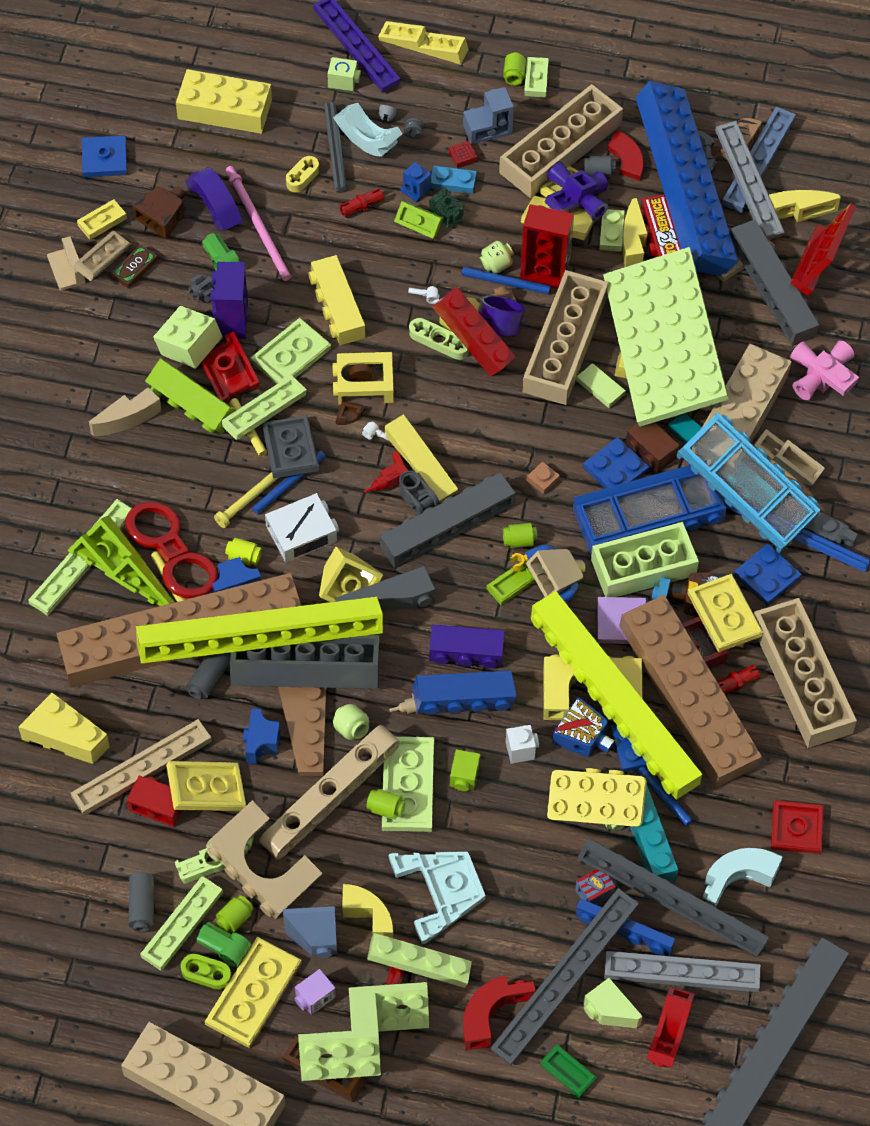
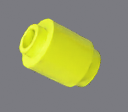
M236 537L233 541L228 542L225 550L228 560L240 557L242 563L247 566H257L262 553V548L258 547L256 543Z

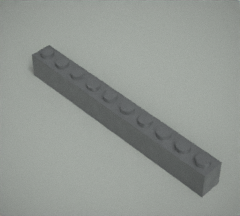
M821 938L818 945L815 943L811 945L806 954V957L809 958L805 965L800 963L793 975L796 978L793 985L789 983L786 985L781 994L783 1001L780 1006L775 1004L768 1015V1018L771 1019L767 1026L762 1024L755 1036L758 1041L754 1047L749 1045L742 1056V1059L745 1060L741 1068L737 1066L734 1068L729 1077V1080L732 1081L728 1089L723 1087L715 1100L718 1102V1105L714 1110H708L702 1120L705 1124L704 1126L746 1125L845 965L849 955L848 952L824 938Z

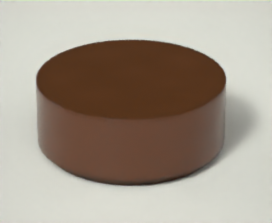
M366 364L352 366L349 369L350 380L352 382L370 381L372 379L371 367Z

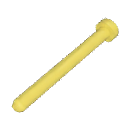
M271 472L226 511L216 513L214 515L215 521L222 528L227 527L230 524L229 519L278 478L273 479Z

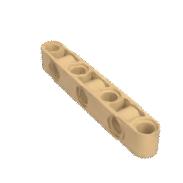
M383 725L377 726L270 826L261 836L259 843L277 860L283 858L397 750L400 741ZM364 755L372 756L368 761L360 760ZM327 789H336L332 795L324 794ZM293 822L300 823L296 829L288 828Z

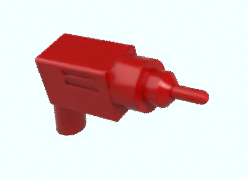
M398 451L392 454L394 464L381 470V476L375 478L374 482L371 483V487L364 490V493L371 490L383 491L386 488L391 489L399 485L401 474L408 471V469L405 467L402 456Z

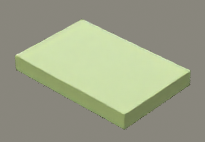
M299 318L250 357V360L267 377L278 384L291 375L294 378L299 376L331 349V344Z

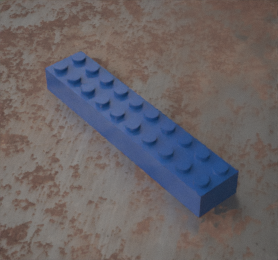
M649 81L635 98L681 249L690 247L697 272L721 276L726 274L738 262V258L685 89Z

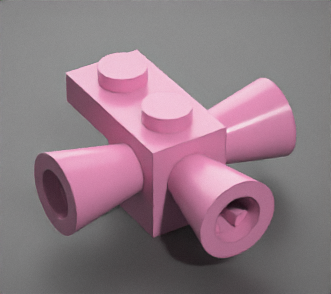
M804 341L799 343L793 350L790 360L807 367L808 371L806 376L793 383L795 393L804 400H810L817 388L825 392L829 387H832L844 396L859 380L856 374L843 365L855 356L851 346L844 341H838L830 354L823 351L817 356Z

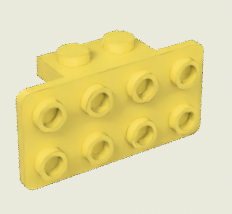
M586 768V772L554 770L551 775L547 816L551 820L640 827L643 823L647 780L642 776L624 775L623 771L609 770V774L601 773V770Z

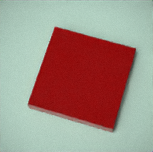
M774 800L771 849L821 854L824 805Z

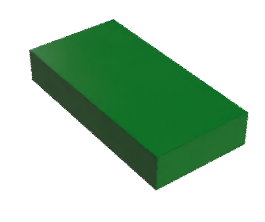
M558 1044L540 1062V1066L579 1099L597 1079L593 1073Z

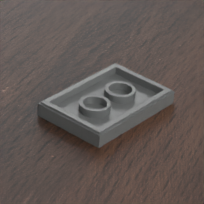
M307 415L262 423L273 479L319 471Z

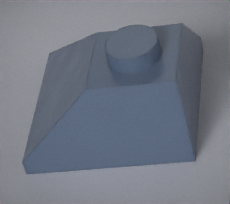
M335 906L283 909L286 935L311 956L328 958L332 955H337Z

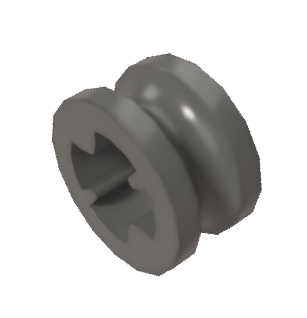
M417 118L407 119L404 128L405 136L411 139L422 137L423 121Z

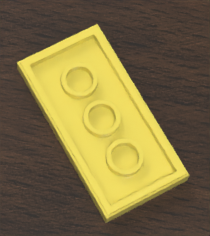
M257 937L206 1018L205 1025L250 1048L302 964V960Z

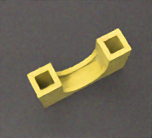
M559 655L544 657L543 720H562L569 711V690L578 681L572 667L569 664L566 665ZM625 656L623 658L609 657L642 698V658H635L633 656Z

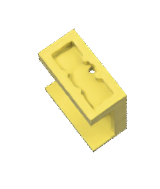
M392 352L337 354V363H333V377L337 376L338 382H333V395L338 396V405L342 403V396L384 395V403H394ZM383 364L384 381L349 382L342 377L341 372L348 365Z

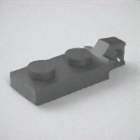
M801 505L791 523L798 525L810 512ZM821 512L804 528L838 545L842 543L851 548L858 536L857 533L850 530L849 526Z

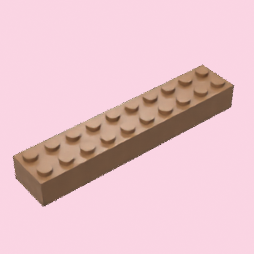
M288 573L56 634L71 688L179 660L174 659L141 664L137 647L136 626L301 606L292 575Z

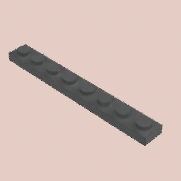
M589 838L577 858L756 957L769 938L758 929L751 928L740 922L736 917L729 916L714 905L698 899L690 892L678 888L668 880L656 876L646 868L634 864L624 856L614 853L602 844L594 842Z
M619 888L616 890L491 1047L492 1052L510 1066L513 1065L634 913L639 903Z

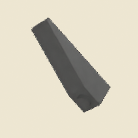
M423 566L336 597L335 602L377 597L381 610L413 609L419 606H428L435 601V588Z

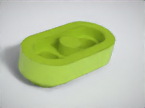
M198 954L187 955L181 962L182 975L188 981L213 989H223L231 980L230 968L224 962ZM192 967L199 968V970L195 973L190 971ZM220 974L223 976V978L221 980H215L214 976Z

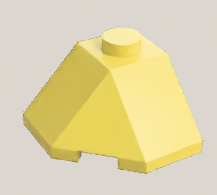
M336 546L324 566L319 596L329 602H335L336 597L380 582L383 574L356 555Z

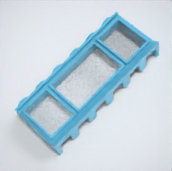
M717 412L678 451L677 458L680 460L683 457L691 465V470L696 475H702L708 481V486L713 491L717 490L725 497L726 504L730 507L734 506L742 513V519L748 524L751 522L760 531L759 535L765 540L768 538L777 547L776 551L780 554L819 514V504L813 497L804 495L801 492V486L792 479L790 481L783 475L785 473L778 464H772L767 460L768 456L761 448H755L749 443L751 441L750 438L743 431L738 432L732 426L733 422L726 415L721 416Z

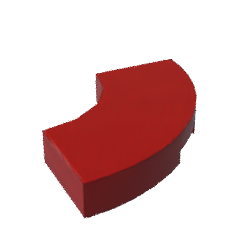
M616 130L608 145V151L615 154L620 161L619 174L640 181L643 173L642 153L638 145L630 137Z

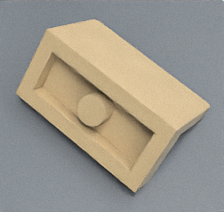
M70 236L62 238L63 250L47 254L60 291L86 284L85 277L73 268L79 258Z

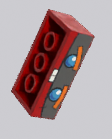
M529 205L523 224L520 279L559 287L565 270L569 271L574 214L563 210L546 208L541 205Z

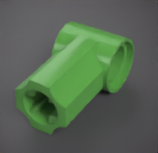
M211 233L202 241L204 249L212 259L215 271H217V262H240L235 251L229 250L219 234Z
M210 922L203 925L197 937V943L219 954V957L225 963L233 967L239 966L252 946L245 937L237 933H232L231 935Z

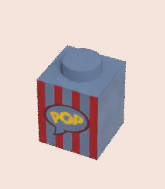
M596 869L576 880L575 891L581 899L598 906L612 897L617 884L614 878Z

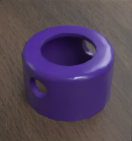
M483 296L480 300L478 312L488 324H493L491 328L500 337H514L519 334L525 311L524 306L506 297Z

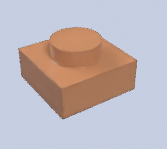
M541 462L527 475V482L542 494H545L560 479V475L544 462Z

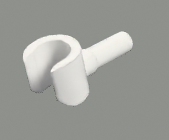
M434 286L428 287L427 290L409 288V293L427 296L426 301L430 304H435L439 301L438 289Z
M369 422L363 428L362 435L367 439H372L374 435L388 440L385 432L379 430V427L374 422Z

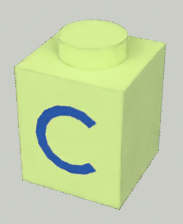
M332 57L328 70V88L354 91L355 83H359L361 70H357V61Z

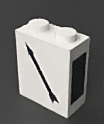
M317 493L265 514L266 527L285 563L337 542V532H339L337 522L334 518L330 519L328 506L324 500H320Z

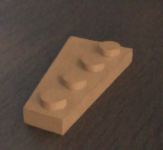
M278 686L298 775L323 776L326 688Z

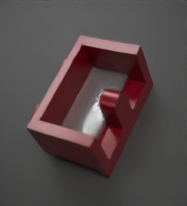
M700 617L682 623L709 669L725 663L729 650L717 651Z

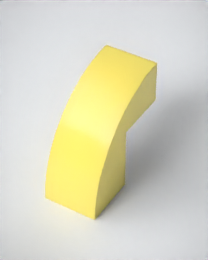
M343 884V918H373L372 933L393 938L392 920L383 902L364 888Z

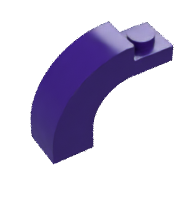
M210 167L192 173L189 176L190 178L185 180L187 188L198 193L205 202L216 228L225 231L243 222L230 192L221 178Z

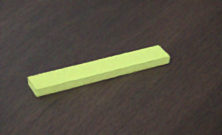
M116 499L101 518L109 515L122 532L125 528V517L131 507ZM69 553L28 600L29 604L49 616L91 566L85 563L86 560L78 555Z

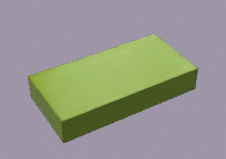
M525 562L524 568L521 571H514L512 567L489 583L486 590L502 606L536 581Z

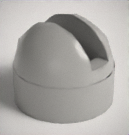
M380 105L379 118L383 121L384 116L388 117L387 122H390L394 119L397 109L387 105Z

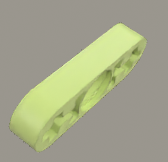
M416 318L410 322L409 335L413 340L457 360L464 359L469 355L468 349L453 332L423 318ZM437 335H442L446 339L438 343L433 338Z

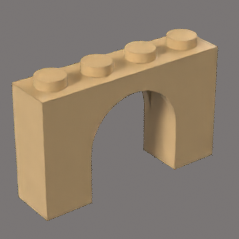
M252 800L206 844L208 848L207 853L216 862L220 861L226 867L224 870L233 880L237 879L243 885V891L250 898L255 897L261 904V910L270 917L272 915L276 919L283 913V909H287L321 876L322 872L305 855L284 875L277 878H262L249 869L244 857L245 845L270 819Z

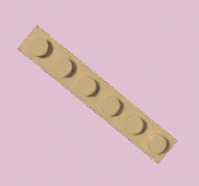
M199 719L74 790L70 793L71 797L85 816L133 788L139 775L145 778L148 776L152 777L166 769L169 761H180L211 743V736Z

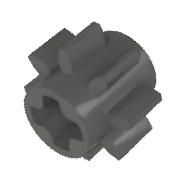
M199 274L190 280L192 285L188 288L190 295L197 302L201 300L207 303L211 300V290H214L212 278L208 275L204 277Z

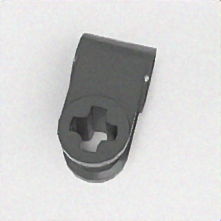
M405 471L401 474L399 478V494L416 516L422 514L429 507L439 505V499L435 492L427 486L416 472ZM406 484H412V485H414V486H413V487H407V486H405V485H406Z

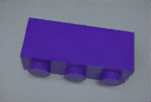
M432 624L429 661L437 664L457 663L461 666L480 665L485 668L502 667L504 630Z

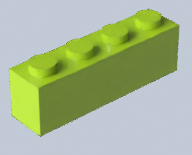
M159 359L145 380L146 383L151 385L150 390L159 397L164 394L169 398L167 403L176 409H179L181 406L186 410L184 414L195 422L197 419L202 421V427L212 434L215 431L223 434L225 429L221 426L222 420L237 411L162 359Z

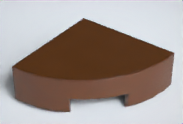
M342 401L336 418V424L347 425L357 421L364 413V406Z

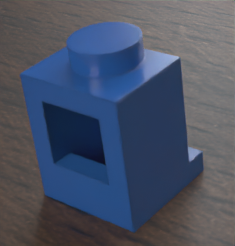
M414 162L403 172V186L400 188V191L417 203L431 190V173Z

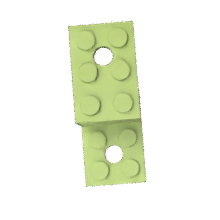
M427 982L350 987L351 1031L298 1035L302 1081L381 1075L379 1031L429 1028ZM399 1005H407V1006H408V1007L405 1008V1009H398V1008H396V1007L399 1006ZM323 1054H331V1055H332V1056L329 1057V1058H323V1057H321V1055H323Z

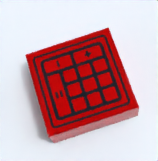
M469 141L449 147V154L457 168L477 162V155Z

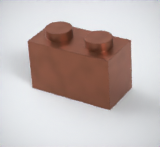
M655 422L641 427L637 423L627 431L626 445L634 453L636 452L649 468H653L657 473L677 458L679 444Z

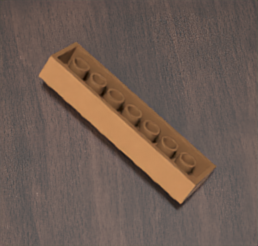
M665 595L622 614L619 624L620 629L636 656L642 658V666L714 787L717 788L757 768L762 758L760 752Z

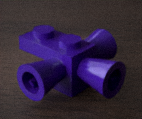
M562 162L557 163L551 168L547 179L562 187V190L547 195L545 203L551 209L570 212L583 206L593 221L600 219L605 214L608 204L593 196V194L605 192L608 188V182L603 173L594 172L589 176L581 170L570 174Z

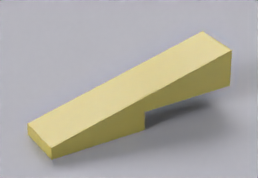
M386 21L378 36L380 41L460 65L469 50L465 37L428 33L425 26Z
M404 414L385 425L386 438L410 464L412 471L416 472L427 486L435 492L439 499V504L446 498L458 493L456 485Z

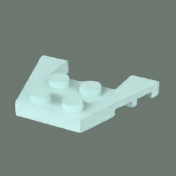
M436 852V854L420 855L419 853H414V855L389 854V860L396 878L416 871H422L438 911L436 914L414 921L422 945L426 944L485 900V893L468 852Z

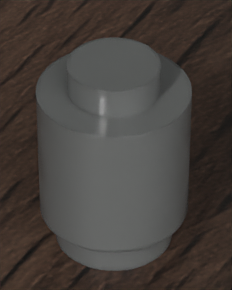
M611 155L585 158V173L591 176L594 172H601L606 178H611V173H616V160H611Z

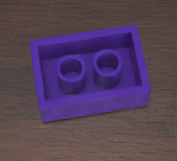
M217 262V271L212 272V284L214 285V290H211L212 315L216 320L222 338H225V335L234 331L237 339H246L248 291L245 262Z

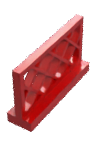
M851 203L826 228L819 224L810 237L790 284L807 296L813 292L821 272L834 259L856 208Z

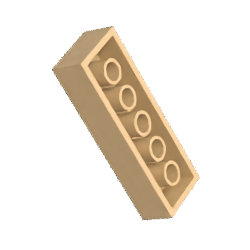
M591 84L500 157L499 173L529 198H532L540 191V187L549 181L547 175L554 165L562 162L565 167L573 165L622 125L623 108Z
M565 270L524 374L522 393L564 405L567 404L606 302L609 282Z
M749 344L726 384L729 400L715 404L703 427L718 412L721 416L726 415L733 422L732 426L738 432L743 431L750 438L751 441L749 443H752L788 378L792 361ZM715 424L692 447V451L702 461L707 460L708 466L711 467L735 441ZM740 448L718 472L733 477L746 452Z
M797 598L755 611L754 616L763 631L762 637L757 639L807 748L853 734L857 720L800 599Z
M148 1022L121 1065L125 1077L214 1126H274L285 1107L283 1094L151 1022Z

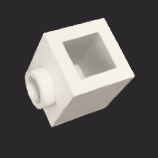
M531 725L506 729V746L511 764L535 760V750L539 748L537 733H532Z

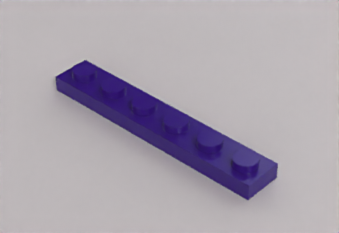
M320 0L313 4L314 11L382 93L401 84V78L336 0Z

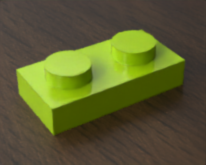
M401 201L394 222L434 239L437 237L443 217L407 201Z

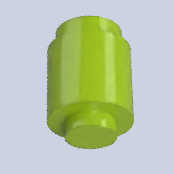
M511 53L505 57L503 77L506 83L512 86L521 84L525 78L526 58L520 53Z
M531 523L511 524L503 528L504 546H510V548L533 546V541L538 540L537 529L532 527Z
M378 789L377 791L372 790L370 792L366 807L374 814L395 820L398 816H402L406 803L401 795Z
M239 895L237 898H232L216 914V923L220 929L234 933L251 916L254 908L244 896Z

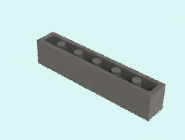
M754 219L731 228L730 236L737 256L790 344L793 346L815 337L819 328L818 317L809 309L807 299L800 294L796 287L790 284L792 279L787 272L786 265L778 258L774 245L770 244L767 240L763 227L759 226Z
M501 472L494 476H488L481 483L467 487L462 493L446 498L443 503L434 508H427L415 518L406 519L396 528L387 529L380 535V548L395 569L514 506L515 492Z

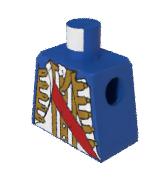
M578 697L553 732L552 743L585 757H590L596 747L609 753L614 746L615 740L605 735L608 721Z

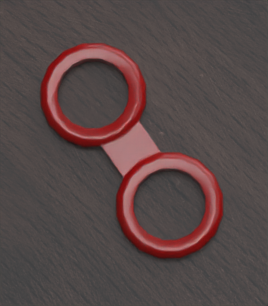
M144 502L131 508L125 517V529L129 537L137 544L147 548H156L165 560L166 564L163 567L162 578L166 587L174 595L183 599H191L212 593V583L219 579L216 566L207 557L189 552L178 536L181 522L177 514L169 506L159 502ZM143 513H158L169 521L171 529L164 536L157 538L148 537L137 530L135 526L136 518ZM195 563L206 570L209 580L207 584L200 588L189 589L180 586L174 580L172 572L180 564Z

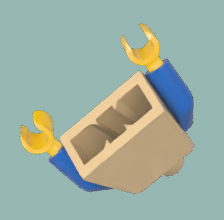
M546 544L526 551L525 555L515 553L511 557V563L515 561L521 562L513 566L514 571H521L524 568V563L527 562L526 564L544 597L556 591L566 604L575 596L579 589L578 583L583 579L582 573L585 571V563L580 559L574 560L569 550L558 549Z

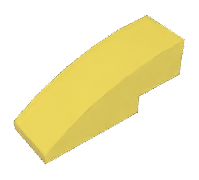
M793 190L769 194L779 220L794 216L797 222L838 211L841 198L839 194L816 190Z
M637 198L632 199L624 223L622 254L625 267L643 262L644 251L642 247H646L647 231Z

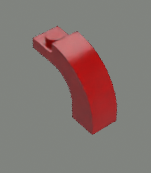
M502 976L485 983L473 994L466 1006L463 1019L465 1051L491 1047L490 1017L498 1008L504 1005L528 1001L535 993L534 981L518 980L513 982L512 985H508L507 976Z
M670 986L647 1056V1060L652 1061L654 1065L673 1068L694 1000V993Z

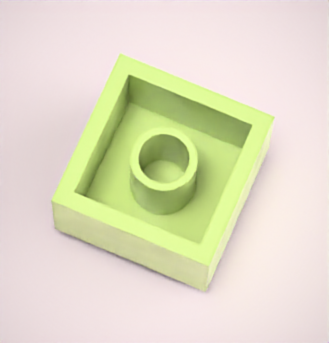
M180 306L153 338L162 356L197 368L220 341L222 334L215 318Z

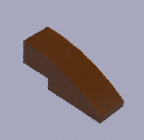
M295 1036L282 1058L301 1072L298 1036ZM331 1054L321 1055V1057L323 1058H329L332 1056ZM365 1076L314 1080L354 1103L367 1082Z

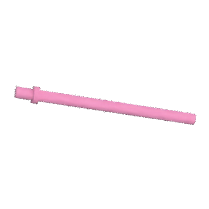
M233 166L227 167L226 173L229 176L230 185L234 186L283 281L289 280L291 275L242 184V177L236 173Z

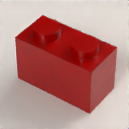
M138 776L127 799L128 810L175 827L182 810H174L170 785L162 784L156 778L150 776L146 778Z

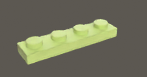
M291 375L224 418L221 426L238 440L304 397L307 389Z
M202 876L141 952V958L162 971L220 898L223 890Z
M376 933L371 938L367 960L463 988L468 984L472 962Z

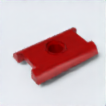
M234 331L225 335L226 343L212 349L201 362L218 398L225 403H229L230 398L250 388L252 391H255L260 385Z

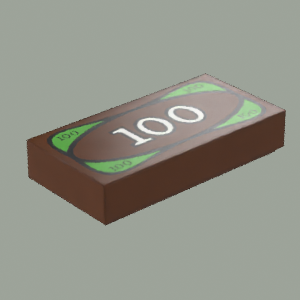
M140 244L111 272V276L129 289L158 261V256Z

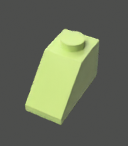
M610 978L585 995L584 1010L591 1019H596L600 1024L638 1028L641 1026L642 1015Z

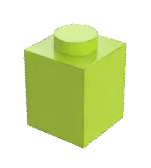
M462 750L455 751L450 774V787H454L459 791H474L480 765V754Z

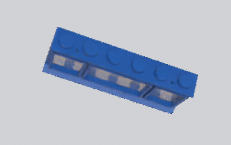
M691 465L576 496L574 497L573 512L590 555H592V546L681 522H683L686 531H694L708 524H718L725 519L726 506H724L717 490L713 491L708 486V481L702 475H696L691 470Z

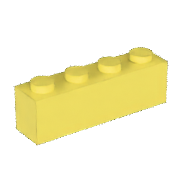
M337 255L311 262V272H308L309 279L312 285H316L315 293L318 302H322L324 305L322 310L325 320H330L331 325H329L332 337L337 338L339 345L364 339L365 324Z

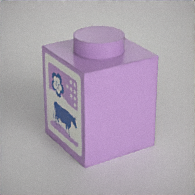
M320 969L295 986L296 997L294 999L297 1005L303 1011L307 1009L311 1015L336 998L335 987Z

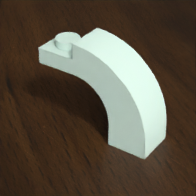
M359 103L348 105L333 117L340 129L354 144L374 156H383L397 144V138L402 135L398 127L382 129L375 125L365 114Z
M758 848L738 849L725 854L709 869L705 884L708 886L702 899L716 907L726 887L732 882L741 879L753 880L771 887L780 868L782 856Z

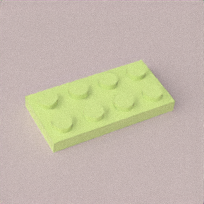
M396 737L400 741V745L384 762L383 790L401 795L406 804L402 816H398L395 820L382 816V831L432 832L434 737Z

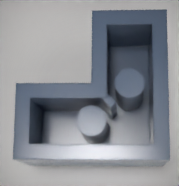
M505 87L484 92L483 107L463 111V126L471 145L512 134L514 106Z

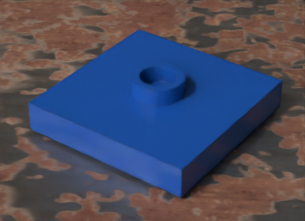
M126 136L82 138L83 177L127 175Z

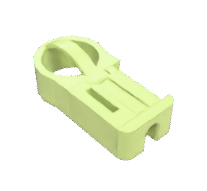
M208 848L199 851L200 855L185 861H175L179 876L184 884L198 880L202 876L205 877L221 872L226 867L220 861L207 862L209 856L207 853Z

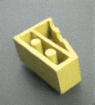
M53 693L19 726L22 740L41 744L44 748L50 750L53 748L62 751L65 755L94 764L110 747L108 736L104 731Z

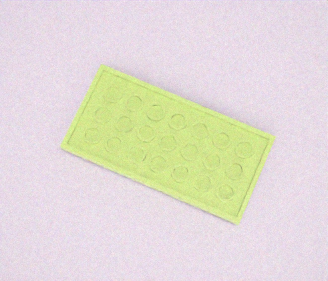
M690 247L603 274L604 280L609 282L607 287L608 298L639 427L729 400Z

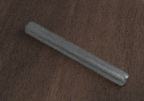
M326 102L324 110L334 188L337 193L345 192L346 179L339 126L333 118L337 115L336 104L334 102Z

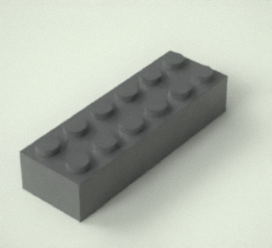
M365 635L231 652L230 677L231 685L378 689L379 635Z

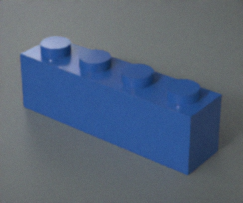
M512 671L420 675L416 677L412 686L417 713L428 715L438 712L459 713L466 710L481 712L485 709H496L503 711L511 708L517 697Z

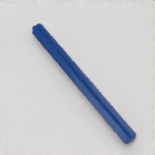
M722 494L720 495L727 509L743 515L734 506H728L725 502V497ZM748 503L757 513L762 510ZM771 513L764 518L777 532L786 536L797 526ZM803 529L794 538L798 542L861 571H866L869 567V558L806 529Z

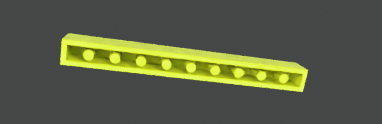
M555 591L532 605L531 621L537 629L541 628L549 645L557 648L561 660L566 665L569 664L572 667L576 679L587 686L591 698L594 701L598 700L602 705L605 716L608 719H613L617 724L620 735L623 738L627 737L632 743L633 751L637 756H642L647 762L646 765L651 774L659 777L666 793L672 794L677 800L700 785L702 773L560 595Z
M370 597L136 626L137 647L142 664L383 633V613L378 598Z

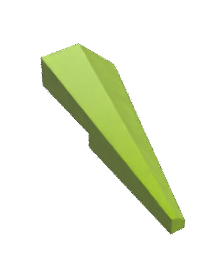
M109 515L101 518L68 549L69 553L78 555L86 560L85 563L88 565H94L104 571L106 576L134 593L141 594L151 604L163 606L175 603Z

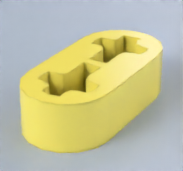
M313 156L303 157L287 173V189L291 192L302 191L318 175V160Z

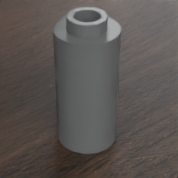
M231 654L206 655L187 684L188 692L192 697L196 699L208 698L230 665Z
M135 873L129 876L128 926L133 928L135 932H147L154 926V876L149 873Z

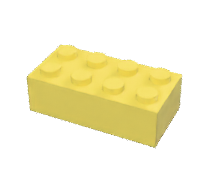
M187 69L176 101L177 117L180 120L262 134L272 102L271 84Z

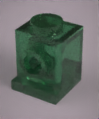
M444 187L429 199V211L443 217L442 223L449 228L453 223H457L462 219L464 204L452 196L448 189Z

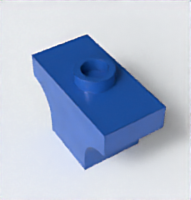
M240 557L217 564L219 579L212 583L213 593L261 581L258 568L249 569L245 567Z
M252 708L249 728L244 729L243 743H247L245 751L246 762L256 764L258 759L265 754H278L280 723L265 719L261 709Z

